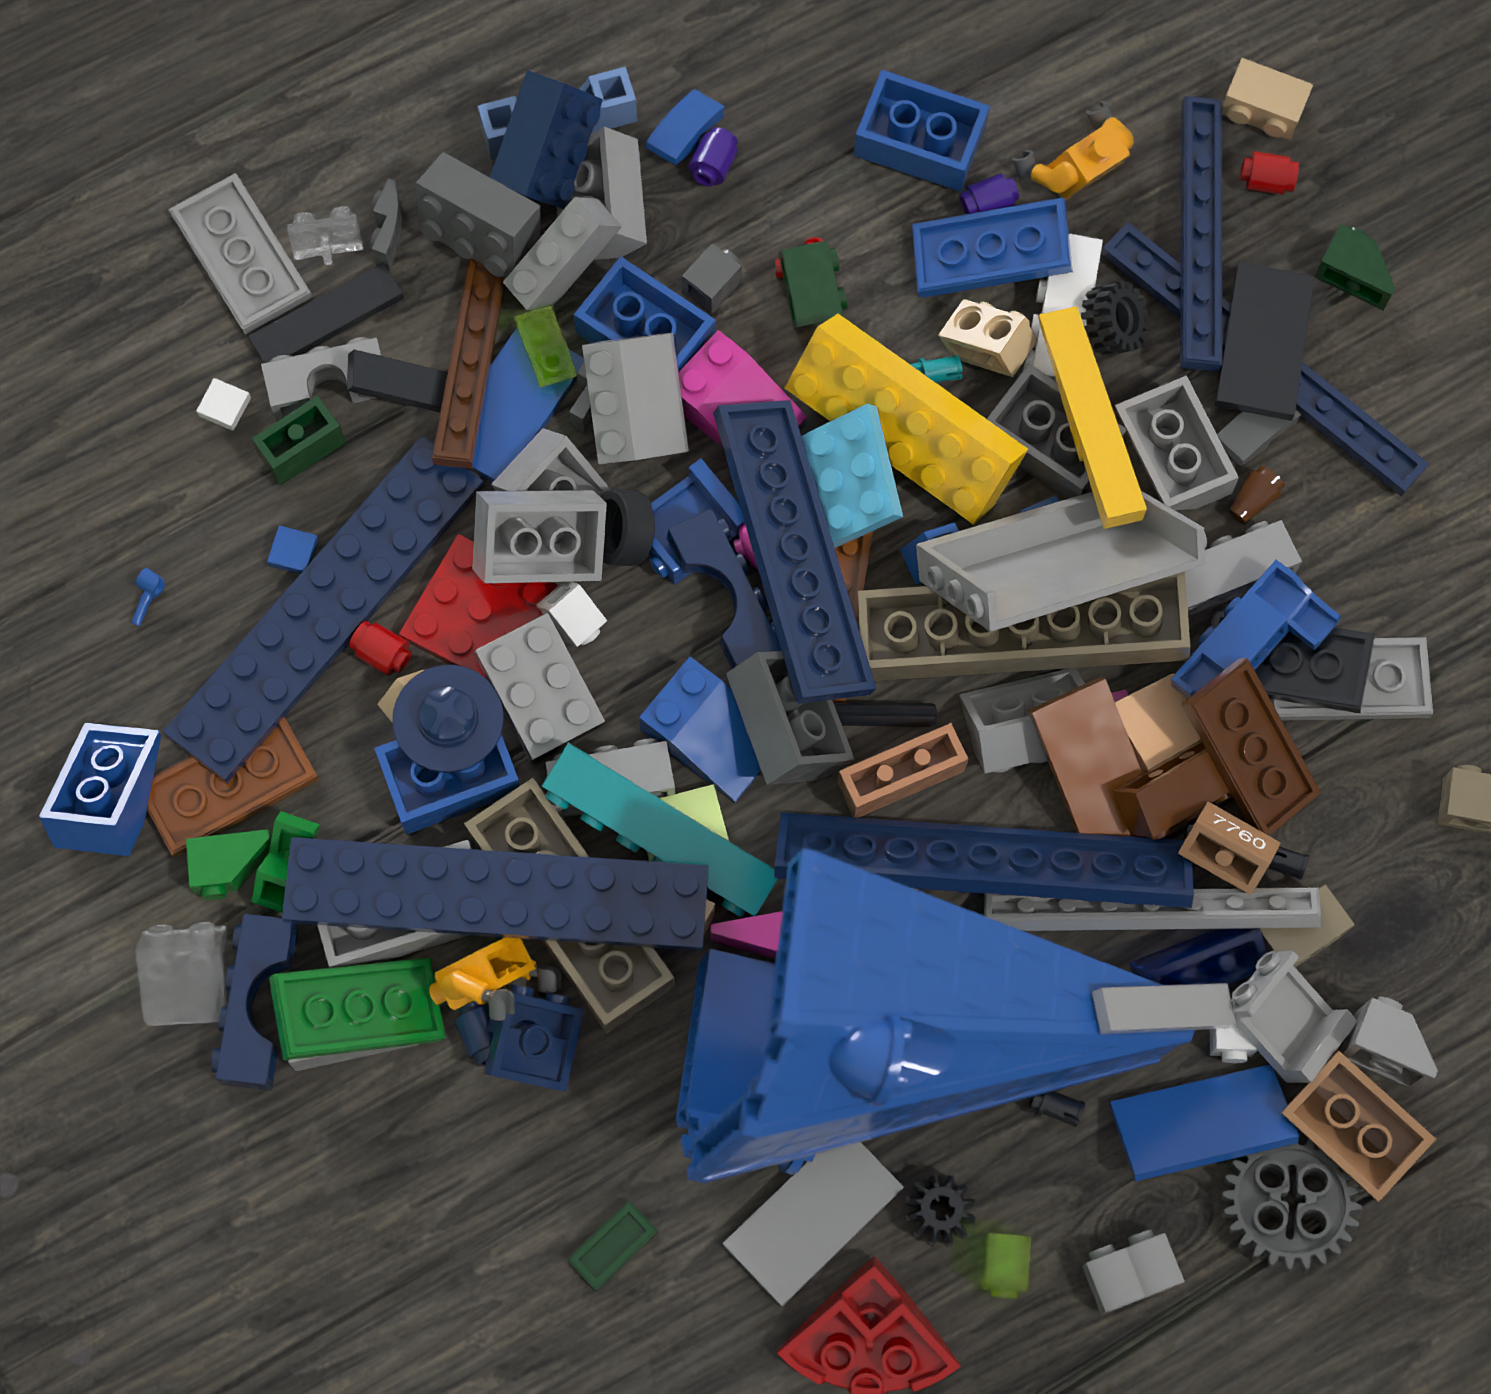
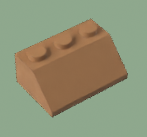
M1340 1051L1335 1052L1314 1080L1311 1083H1306L1281 1112L1377 1202L1388 1193L1436 1140L1433 1135Z

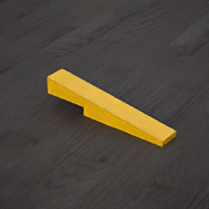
M1075 306L1039 314L1038 321L1079 460L1084 461L1103 529L1142 521L1147 508L1078 308Z

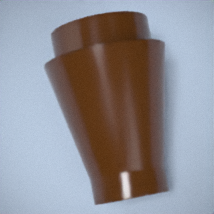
M1261 465L1256 471L1251 470L1236 499L1227 510L1238 522L1246 525L1251 518L1282 496L1280 491L1284 488L1285 484L1276 473Z

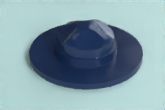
M441 665L417 674L403 687L395 702L392 720L396 740L408 758L417 765L431 771L454 773L477 765L493 751L502 733L504 716L499 695L485 677L466 667Z

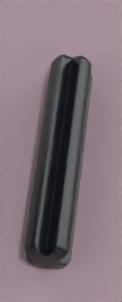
M833 702L842 726L933 727L937 722V708L933 703Z

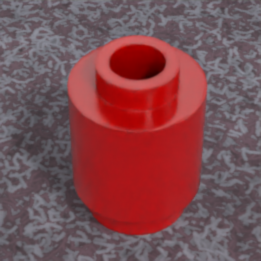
M1253 151L1251 158L1244 157L1240 180L1246 181V189L1280 195H1283L1284 191L1293 193L1298 177L1299 162L1290 161L1289 156Z
M367 621L362 622L354 632L349 643V648L355 651L357 658L387 676H391L395 671L401 673L408 665L412 653L408 651L409 641L377 622L373 624Z

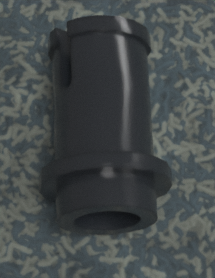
M1052 1091L1031 1097L1028 1108L1035 1111V1116L1037 1117L1044 1114L1077 1127L1079 1124L1078 1118L1082 1117L1085 1102Z

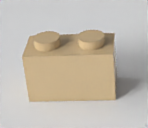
M1242 58L1225 97L1222 115L1228 116L1235 123L1249 124L1262 129L1272 137H1283L1291 140L1313 84Z

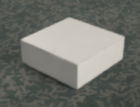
M214 378L196 412L199 417L234 431L251 397L249 392Z

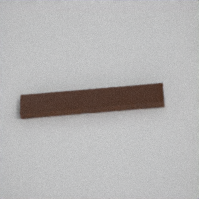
M471 258L468 260L432 456L433 465L473 469L505 288L503 283L505 278L503 276H494L483 264Z

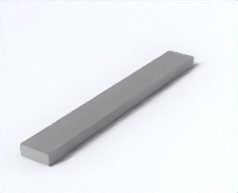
M1255 888L1252 895L1241 889H1194L1192 908L984 893V916L1022 931L1321 927L1318 888Z

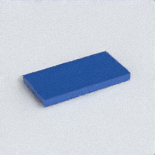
M1064 197L912 224L917 291L920 298L1073 272Z
M520 322L490 367L473 469L470 470L493 483L531 440L545 428L576 382L577 371L583 364L584 358Z
M1270 1064L1110 1102V1110L1134 1181L1297 1144L1299 1140L1295 1125L1281 1114L1287 1107V1103L1274 1069Z

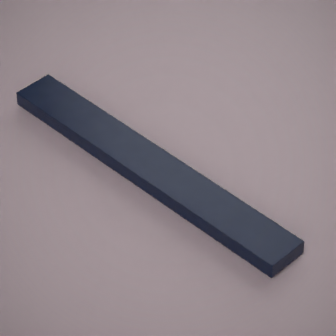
M1184 96L1181 112L1180 367L1219 371L1222 366V100Z

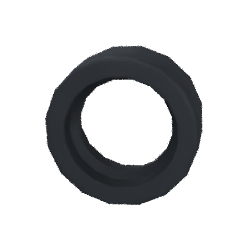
M610 489L604 491L600 495L607 503L603 563L620 566L641 564L649 554L655 533V517L650 501L645 494L637 490Z

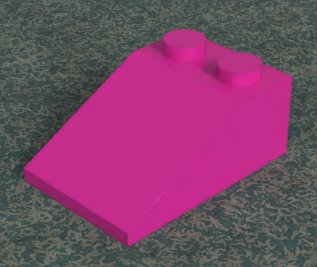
M719 330L678 372L684 417L721 447L723 445L713 414L718 405L790 400L798 427L807 420V416L755 360Z

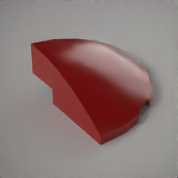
M875 1256L823 1302L777 1351V1354L789 1366L804 1377L819 1385L827 1382L834 1386L845 1388L849 1394H885L888 1391L906 1388L918 1391L942 1380L960 1367V1363L929 1320Z

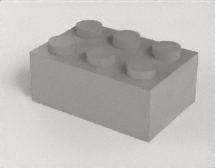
M593 490L476 492L472 569L484 583L601 581L607 503Z
M548 613L486 644L473 653L486 679L497 691L503 711L529 761L605 722Z

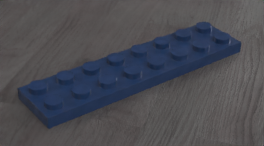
M791 401L718 405L713 413L797 704L871 695L876 689V685Z

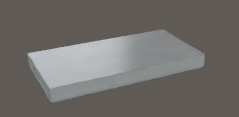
M236 173L168 209L244 335L312 299L308 287Z
M1426 637L1375 638L1361 714L1280 700H1270L1282 721L1430 718L1433 715Z
M861 1142L817 1153L812 1162H807L803 1165L798 1173H795L723 1243V1246L782 1307L904 1187Z

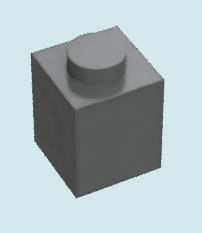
M711 243L682 275V292L712 315L741 283L742 266L739 259L727 249L721 250Z

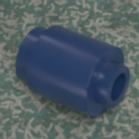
M473 1002L459 1010L461 1016L454 1022L469 1058L475 1059L477 1066L481 1067L487 1064L493 1032L487 1031L490 1019L489 1005L484 1006V1004L481 1005Z

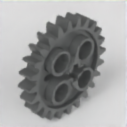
M1310 1139L1307 1140L1305 1146L1299 1145L1298 1142L1297 1144L1242 1156L1246 1164L1238 1160L1232 1162L1230 1168L1238 1176L1226 1175L1223 1183L1233 1190L1225 1191L1221 1195V1201L1232 1204V1206L1224 1209L1222 1218L1235 1219V1222L1229 1227L1227 1232L1229 1235L1238 1233L1243 1235L1238 1245L1239 1249L1246 1248L1249 1245L1255 1248L1251 1260L1256 1261L1262 1254L1268 1256L1267 1268L1270 1270L1277 1260L1283 1261L1285 1273H1289L1294 1262H1298L1301 1270L1305 1273L1310 1268V1259H1313L1322 1268L1327 1262L1325 1252L1336 1259L1341 1253L1337 1243L1345 1246L1349 1245L1352 1238L1345 1230L1356 1231L1359 1226V1222L1349 1215L1358 1214L1362 1209V1205L1351 1202L1350 1199L1359 1194L1360 1188L1347 1187L1346 1183L1351 1180V1177L1346 1172L1341 1173L1338 1170L1339 1166L1333 1160L1330 1161L1322 1150L1319 1152L1314 1150V1143ZM1290 1166L1296 1169L1293 1202L1298 1204L1292 1215V1240L1286 1237L1289 1205L1284 1201L1290 1188L1288 1167ZM1263 1172L1276 1174L1280 1179L1281 1186L1278 1188L1266 1187L1261 1182L1259 1174ZM1305 1176L1317 1177L1323 1184V1191H1309L1305 1188L1302 1178ZM1262 1213L1272 1214L1277 1218L1279 1228L1276 1230L1263 1228L1258 1222V1215ZM1305 1217L1315 1218L1319 1221L1322 1232L1315 1235L1309 1234L1303 1229L1301 1219Z

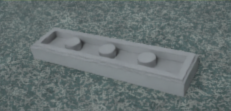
M1227 983L1100 988L1092 992L1101 1034L1225 1029L1236 1025Z

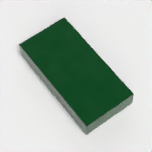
M629 1200L583 1243L567 1261L597 1292L658 1233V1230Z

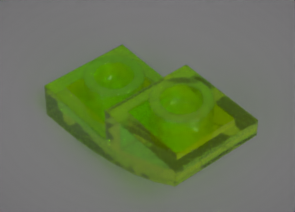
M552 305L514 316L515 324L540 389L577 377L565 338L562 337Z

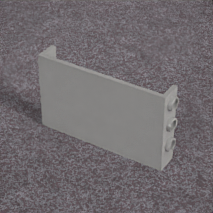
M1142 491L1141 493L1147 508L1142 521L1103 529L1093 492H1089L916 544L919 581L991 632L1205 565L1207 538L1204 527Z

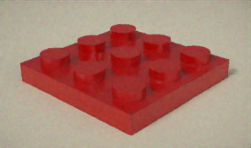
M458 534L401 629L399 636L409 641L411 645L450 665L469 668L485 677L473 654L475 650L542 616V612L536 605L559 585L553 582L484 583L472 569L474 542Z

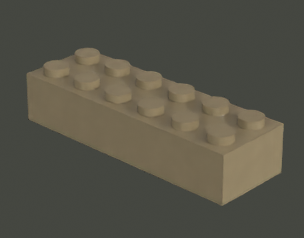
M531 778L464 823L468 836L478 850L589 857L551 802L545 797L546 795L534 778ZM541 940L606 1034L675 987L674 976L654 948Z

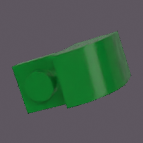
M282 811L279 813L274 821L270 852L256 872L252 903L283 913L291 837L317 839L320 824Z

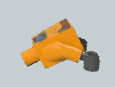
M1100 101V110L1096 112L1086 111L1095 131L1068 148L1048 166L1037 164L1032 150L1023 151L1024 158H1012L1019 179L1031 178L1034 182L1058 193L1060 198L1064 197L1066 201L1120 166L1130 156L1129 149L1134 143L1133 135L1127 127L1117 118L1113 117L1107 102Z
M503 938L435 972L436 982L430 985L429 990L431 998L438 1006L448 1004L453 1010L472 1001L481 1005L488 1002L489 1017L500 1021L506 1018V1013L515 1014L514 995L510 990L496 989L519 977L530 980L533 976L537 977L538 991L554 993L556 990L561 989L562 973L557 966H536V961L530 958L521 939Z

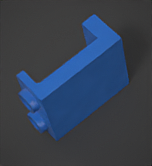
M699 459L689 467L688 477L651 503L655 517V533L653 544L649 551L651 556L649 563L660 578L663 579L667 576L674 586L689 576L691 573H683L666 539L668 529L710 509L713 510L717 519L723 517L732 536V539L728 540L730 545L734 543V540L740 538L738 533L739 527L745 523L740 504L702 459Z

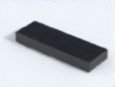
M354 349L348 353L347 391L440 413L448 372Z

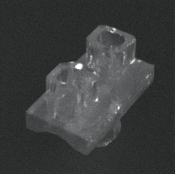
M347 206L333 208L330 212V218L315 220V215L309 212L298 213L294 216L293 224H287L294 260L323 256L325 266L327 267L333 266L332 254L363 250L357 216L352 214Z

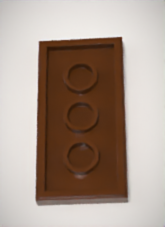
M1238 658L1182 703L1183 708L1250 826L1270 836L1321 794L1248 658Z

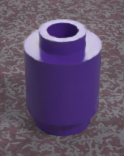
M714 127L703 135L689 164V170L696 182L708 187L720 185L724 182L738 152L736 147L738 140L733 133L724 128Z
M1002 173L967 186V191L960 193L959 197L966 215L1015 206V200L1019 199V193L1012 177L1006 179Z

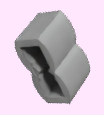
M1150 1229L1128 1238L1130 1246L1115 1251L1111 1244L1088 1253L1091 1261L1082 1265V1268L1101 1315L1185 1282L1165 1233L1154 1237Z

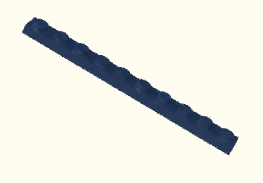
M1127 222L1103 247L1101 255L1180 318L1181 264ZM1222 298V352L1230 303ZM1302 362L1296 410L1314 427L1397 494L1402 496L1426 470L1429 463Z

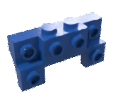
M1276 559L1242 598L1237 596L1229 603L1223 614L1225 618L1216 628L1213 626L1209 627L1202 634L1197 643L1199 648L1171 678L1172 687L1188 699L1238 658H1248L1255 671L1289 631L1315 650L1341 621V615L1316 596L1296 573Z

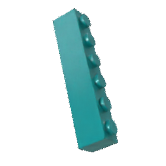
M569 742L542 784V787L549 790L545 796L548 800L565 810L569 804L577 807L584 812L580 818L581 820L599 831H602L605 825L619 833L616 841L635 853L638 852L640 847L652 853L654 857L651 862L709 865L707 895L712 890L724 897L725 899L721 905L740 917H743L746 911L756 916L778 878L774 877V868Z

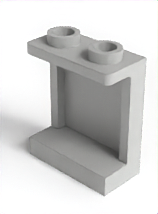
M1294 950L1270 951L1259 959L1256 964L1257 970L1251 978L1241 984L1232 994L1233 1001L1231 1003L1233 1007L1232 1012L1236 1020L1235 1026L1286 1083H1311L1358 1021L1348 1009L1332 1010L1293 966L1299 958Z

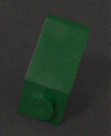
M1340 224L1317 269L1315 278L1384 311L1395 287L1376 240L1368 237L1364 231L1358 228H1349Z

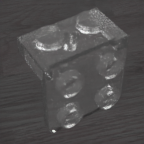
M200 922L191 925L189 928L173 929L171 925H156L148 928L147 931H143L135 950L143 1020L147 1025L219 1022L222 1006L227 1007L222 959L228 942L226 926L214 927L213 923Z

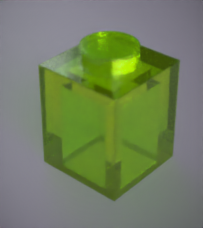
M988 1233L984 1237L981 1289L991 1290V1297L1001 1299H1017V1292L1024 1293L1028 1289L1031 1237Z

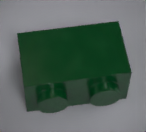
M828 240L781 250L778 256L793 328L797 329L821 324L836 314H840L843 317L842 310H847V299L843 286L837 287L834 272L840 270L836 249H829Z
M316 396L251 438L258 456L280 486L346 443L339 423L319 396Z

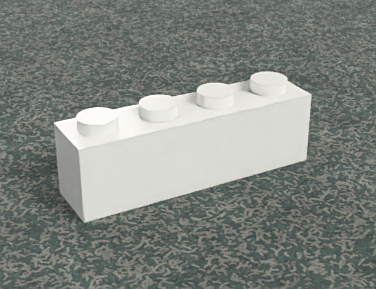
M1069 234L1073 272L1048 276L1047 280L1040 279L1036 302L1043 303L1041 314L1077 306L1080 316L1082 312H1086V309L1082 307V302L1087 300L1086 293L1095 287L1103 240ZM1034 314L1031 330L1038 342L1035 345V350H1031L1025 359L1023 371L1028 364H1031L1056 381L1038 321L1039 315ZM1082 320L1083 325L1085 326L1086 320Z

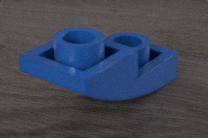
M694 89L660 122L646 141L645 148L674 165L678 164L697 149L700 135L723 118L725 106Z

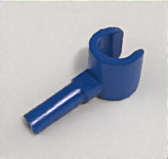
M144 568L135 581V585L143 590L144 593L140 598L141 600L131 623L140 627L149 604L165 588L163 578L149 568Z

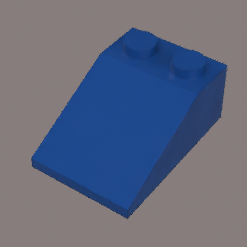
M689 657L639 717L640 731L649 738L657 739L658 742L667 741L668 752L710 785L714 784L715 789L736 803L760 774V765L732 690L721 679L692 657Z
M84 723L39 816L54 848L130 856L145 821L161 740L159 730Z

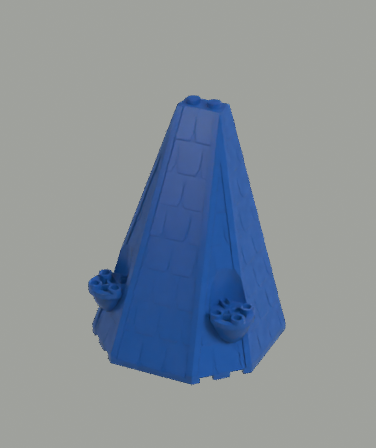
M803 848L788 864L776 964L709 949L698 961L676 1114L677 1127L688 1129L689 1134H682L680 1140L683 1156L692 1159L691 1165L689 1164L687 1169L688 1180L708 1183L776 1164L782 1173L793 1175L800 1171L804 1161L812 1162L817 1153L1154 1065L1160 1061L1161 1057L1176 1047L1190 1042L1195 1030L1101 1034L1092 994L1093 991L1100 988L1164 985L867 872L817 851Z

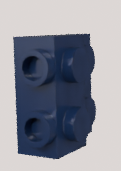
M509 984L508 990L512 991L514 995L515 1014L506 1013V1018L500 1021L489 1019L487 1031L493 1032L484 1074L566 1092L584 1009L569 1006L570 997L546 993L545 1000L533 997L534 989Z

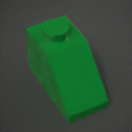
M269 829L186 839L189 887L195 895L202 896L203 900H219L226 898L227 892L238 891L270 852L272 834Z

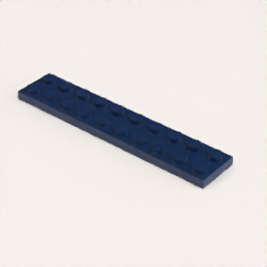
M423 436L417 440L163 730L165 737L226 784L229 783L254 751L261 746L279 725L282 718L286 717L349 644L358 626L362 622L368 621L474 499L476 492L484 487L483 480L467 468L433 465L434 444Z
M781 812L774 867V878L787 879L788 864L804 848L817 851L867 872L915 889L1192 908L1194 898L1192 861L1178 854L1185 840H1150L1149 838Z
M291 837L282 920L284 923L703 951L709 865Z

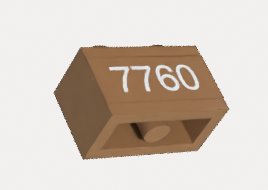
M1207 802L1178 854L1252 895L1270 865L1280 842L1212 803Z

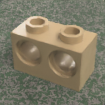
M965 299L962 300L939 333V337L951 356L958 355L963 362L1014 377L1038 342L1029 326V320L1017 311H1010L1009 313L996 309L986 302H980L979 304Z

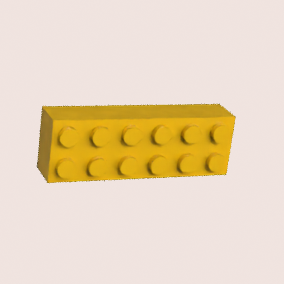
M836 314L816 328L785 386L787 391L830 422L863 405L871 404L877 406L890 464L973 525L994 507L1028 451V448L840 314Z

